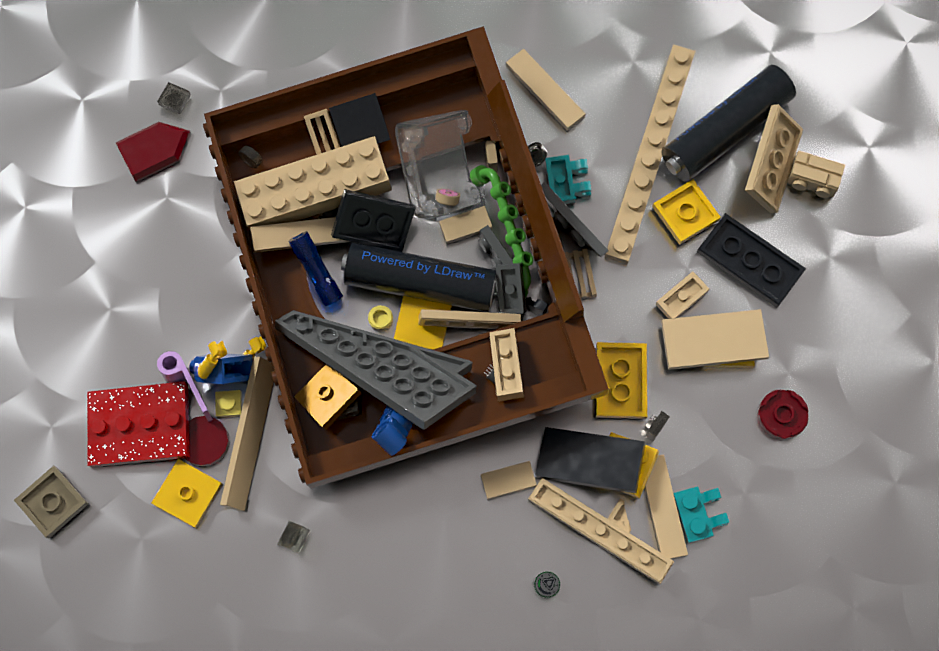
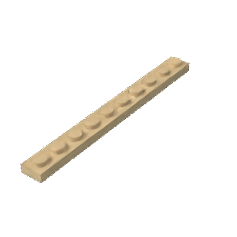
M674 44L672 46L607 247L609 251L605 254L606 258L625 264L629 262L662 158L661 151L666 146L695 50Z

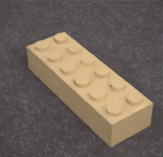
M375 136L234 181L249 230L251 226L296 222L339 208L344 189L373 196L392 191Z

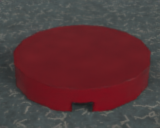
M779 389L770 392L759 404L757 412L759 424L764 432L773 438L781 440L792 439L799 435L805 429L809 420L808 405L800 395L791 390Z
M205 416L195 417L189 421L190 457L184 459L193 465H214L227 453L229 434L224 425L214 417H212L213 420L208 422Z

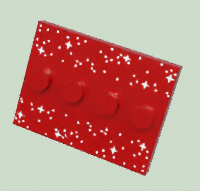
M187 382L87 392V466L101 467L190 457Z

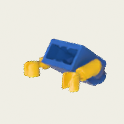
M261 336L254 337L248 341L251 350H246L243 354H227L223 341L218 344L213 341L208 345L211 354L195 356L194 360L190 362L189 370L194 374L196 382L227 384L249 380L253 358L256 357V354L265 350V341Z

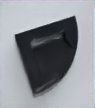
M531 297L525 299L526 309L535 315L540 316L547 312L548 304L540 299H537L535 302Z

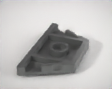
M543 182L541 186L546 201L555 211L553 215L557 218L556 221L565 230L568 227L571 229L572 238L580 247L585 245L598 256H604L609 250L557 194Z

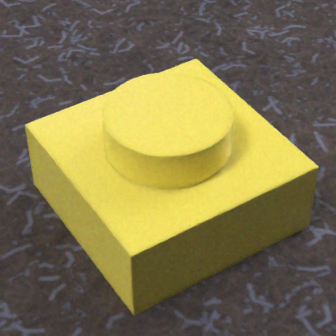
M241 390L215 392L217 418L240 417L242 411Z

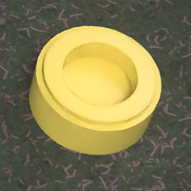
M379 305L370 310L368 321L374 330L386 331L393 323V315L388 307Z

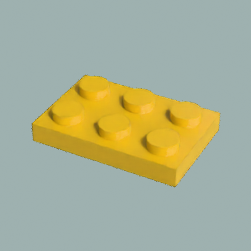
M597 342L596 353L609 391L608 395L596 398V418L646 419L647 343Z

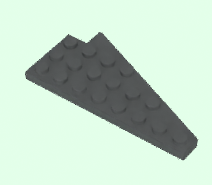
M294 310L275 320L276 330L423 430L476 394L477 386L462 377L472 370L473 362Z

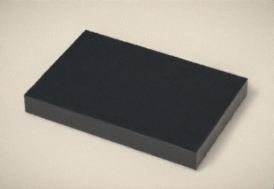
M344 189L331 236L336 239L402 252L416 207L413 204Z

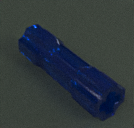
M305 231L291 238L288 242L314 284L322 303L328 306L340 300L343 295L318 254L309 233Z

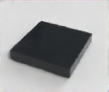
M376 93L329 108L342 147L374 136L377 144L391 140Z

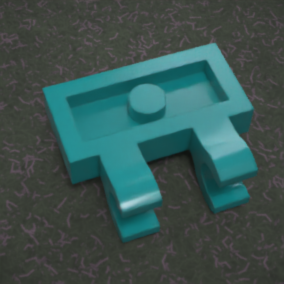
M569 155L545 158L549 187L565 204L576 203L575 196H591L590 181L573 183L572 174H588L587 159L570 161Z
M697 486L673 493L688 544L714 536L712 529L730 523L727 513L711 518L707 516L704 504L719 501L722 498L719 488L700 493Z

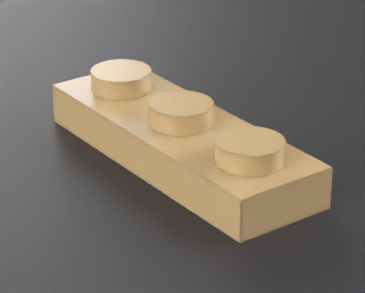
M515 329L489 332L498 401L524 397Z

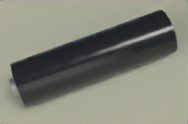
M771 64L668 143L661 151L668 170L685 182L694 178L765 122L771 105L779 104L781 107H784L795 98L796 88L789 75L776 65Z
M354 242L350 246L348 255L344 254L341 264V270L344 271L345 285L483 312H489L492 307L497 283L496 270Z

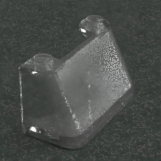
M458 110L398 123L395 127L409 203L415 205L414 215L418 218L438 222L485 206L483 186L478 187L474 185L470 179L462 136L469 133L472 126L468 110ZM438 189H450L460 193L459 204L449 206L438 203L435 199L436 191Z

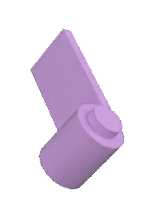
M173 351L160 355L157 367L167 383L187 381L208 422L212 421L213 419L181 356Z

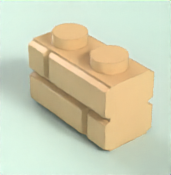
M798 150L787 183L792 184L794 189L800 191L806 189L814 191L817 196L822 198L834 197L839 189L845 164Z

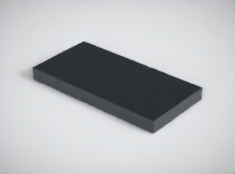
M726 213L697 250V253L776 308L779 307L806 270L804 266Z
M545 427L535 476L548 480L637 493L646 443L639 440Z

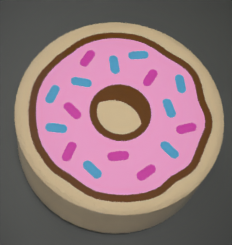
M438 189L435 200L440 204L455 206L459 204L460 193L450 189Z

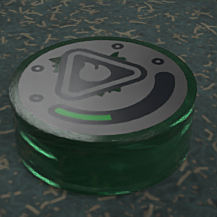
M549 571L540 573L534 582L535 592L545 599L556 596L560 590L558 576Z

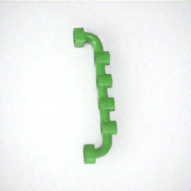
M479 165L471 170L470 179L478 187H482L491 181L492 188L490 193L492 198L497 200L500 209L498 218L505 224L507 231L505 240L512 247L515 256L513 263H522L526 298L531 284V274L528 266L533 264V256L531 253L523 251L521 243L525 241L526 234L521 228H516L514 219L518 217V210L514 205H508L506 196L511 193V187L507 182H501L498 173L494 169Z

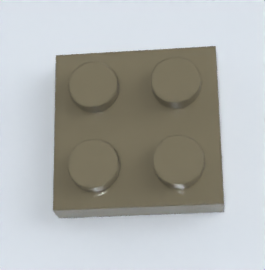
M54 465L14 499L16 504L48 539L88 505V502Z

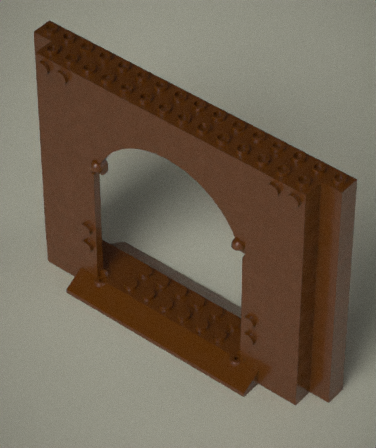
M484 26L204 114L206 123L203 124L204 132L207 138L210 137L212 144L209 145V150L212 158L216 159L218 165L215 167V172L218 180L222 181L224 187L221 189L223 200L225 203H228L230 208L227 211L230 224L234 225L236 233H233L236 246L240 247L243 254L239 256L243 270H246L249 276L245 280L249 292L253 293L255 301H252V306L256 316L259 315L262 324L258 325L262 339H265L268 345L265 348L266 357L269 363L272 362L275 371L271 372L275 386H278L281 391V395H278L281 409L285 410L288 419L284 420L288 434H292L295 442L291 444L295 459L298 458L301 463L298 473L302 483H306L312 489L608 395L609 388L584 318V308L510 93L505 79L502 80ZM376 93L391 139L378 144L386 172L490 139L494 143H499L502 168L504 173L507 172L508 184L511 187V194H514L516 200L515 205L519 217L522 216L526 238H531L529 241L534 261L539 260L537 265L541 283H547L553 301L548 307L549 313L490 331L515 329L524 397L498 401L496 385L486 378L487 375L484 372L489 374L486 369L490 372V369H492L490 365L493 366L489 332L433 349L434 351L473 362L472 370L462 377L477 386L476 394L425 430L413 423L409 435L406 437L407 442L393 456H390L372 438V434L377 425L380 424V418L384 414L385 408H387L386 404L353 381L351 382L362 394L326 430L294 397L326 365L325 362L275 329V320L293 310L325 319L315 304L310 290L307 269L310 246L253 253L250 230L246 225L234 181L317 155L304 119L306 115L327 109L339 145L342 147L329 108ZM322 115L320 119L330 149L333 150L335 147L325 117ZM315 118L310 119L321 152L324 153L326 150ZM324 213L317 214L299 221L321 219Z

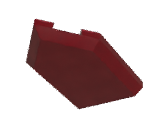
M157 122L117 141L116 145L135 182H138L179 162L185 142L188 140L191 131Z

